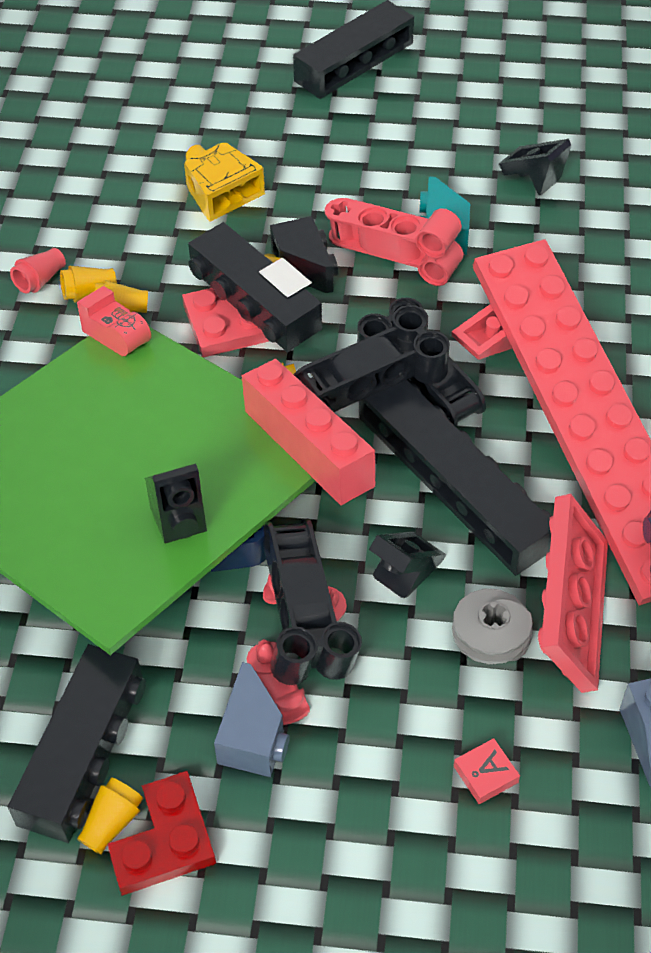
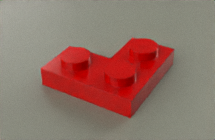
M188 771L142 785L154 828L107 844L122 896L216 864L215 855Z

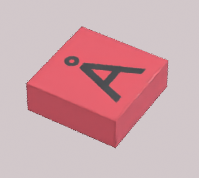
M494 738L454 759L453 767L478 804L519 783V773Z

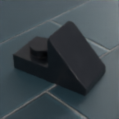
M568 138L520 146L503 159L499 166L504 176L519 174L520 177L529 175L537 194L540 196L560 180L571 148V142Z
M415 532L377 535L369 548L371 552L381 558L373 573V577L401 598L408 597L442 563L446 556L444 552Z

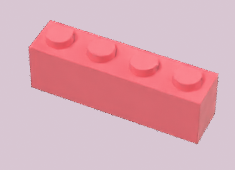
M277 359L241 375L245 412L338 504L343 505L376 487L375 450Z

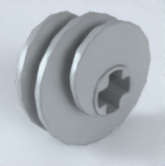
M481 589L470 592L459 601L453 614V639L460 651L474 661L485 664L517 661L526 653L531 643L533 621L531 613L527 610L526 606L514 595L498 589Z

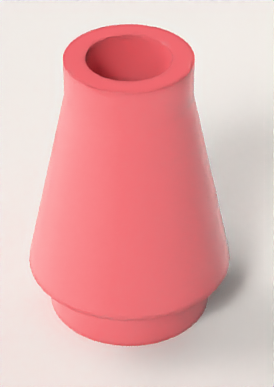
M52 248L46 252L18 259L10 270V276L14 285L21 292L36 293L60 269L65 267L66 260L59 249Z

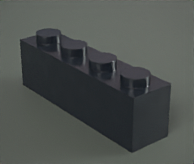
M389 0L384 1L294 53V82L317 98L322 99L413 44L414 16Z
M224 222L188 243L190 255L188 264L192 274L197 279H203L210 285L221 300H227L232 304L244 320L251 321L260 328L270 342H276L286 352H289L322 330V303L304 288L290 297H286L259 273V271L273 262Z
M87 644L7 806L17 827L66 843L70 842L76 828L81 829L90 810V801L88 800L95 785L100 786L103 784L109 769L108 757L114 744L119 745L124 739L128 727V713L133 704L138 705L145 691L146 679L142 677L138 658L117 652L109 655L100 647Z

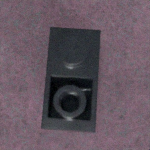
M309 216L270 225L272 254L278 258L283 257L312 283L308 285L309 287L324 293L334 292L333 276L338 275L337 261L334 254H328L325 232L323 229H317L313 217Z
M196 464L145 478L150 508L165 544L207 531L199 471Z

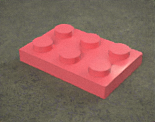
M213 288L182 295L183 305L203 358L269 342L260 328L253 322L244 320L232 304L227 300H221L216 295Z

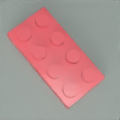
M567 494L555 497L554 513L549 520L551 544L550 551L546 554L548 576L546 589L542 593L544 617L543 627L539 629L538 640L542 652L557 665L563 675L581 693L597 691L599 684L608 542L573 495Z

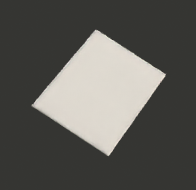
M283 257L259 271L286 297H290L312 283Z

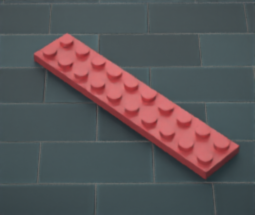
M546 239L475 258L473 269L638 605L651 602V543H646L643 535V521L651 511V439Z

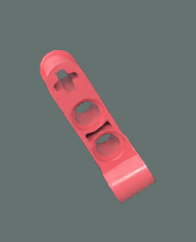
M337 198L326 204L325 215L330 219L329 240L332 244L416 267L420 276L431 285H445L463 259V250L454 241L460 233L462 225L460 219L452 211L437 209L428 219L349 198Z

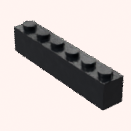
M405 380L359 401V418L515 576L546 556L550 551L551 532L549 520L552 515L544 509L541 510L527 496L526 491L520 484L512 482L500 470L492 457L485 456L473 444L465 431L458 430L447 419L439 406L432 405L421 394L420 389L414 382Z

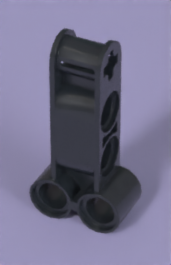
M409 297L399 298L391 303L389 316L385 317L381 314L363 316L357 325V342L392 328L393 314L400 307L415 305L423 309L422 305L417 300ZM450 357L448 361V374L440 383L425 384L419 382L415 377L407 379L418 386L421 394L432 405L439 406L455 427H457L459 421L471 414H481L486 410V401L481 390Z
M406 305L397 309L393 314L392 328L299 368L293 375L333 412H336L412 377L425 384L440 383L448 374L450 342L443 333L428 331V315L424 309L415 305Z
M302 519L301 523L275 526L271 522H265L263 526V545L283 630L277 638L270 662L273 676L279 682L286 685H296L306 680L311 669L316 668L322 676L328 679L340 680L346 678L354 667L362 646V637L353 625L336 621L310 519ZM330 648L340 649L345 654H338ZM286 653H294L302 659H293Z

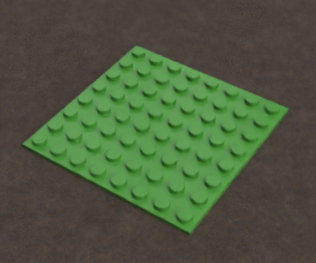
M149 327L151 331L150 341L142 344L127 356L119 355L88 336L0 396V574L109 655L119 649L265 525V522L271 520L315 482L245 412L243 385L240 378ZM196 464L199 471L207 531L165 544L150 508L145 478Z

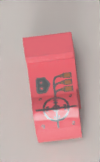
M105 286L77 302L82 332L119 355L127 356L142 344L150 341L151 331L144 318L136 312H130L129 309L115 301L114 292Z

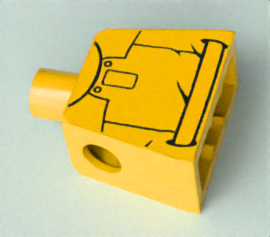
M220 143L208 150H205L199 144L193 145L188 149L184 163L186 185L210 222L265 195L263 167L228 143Z

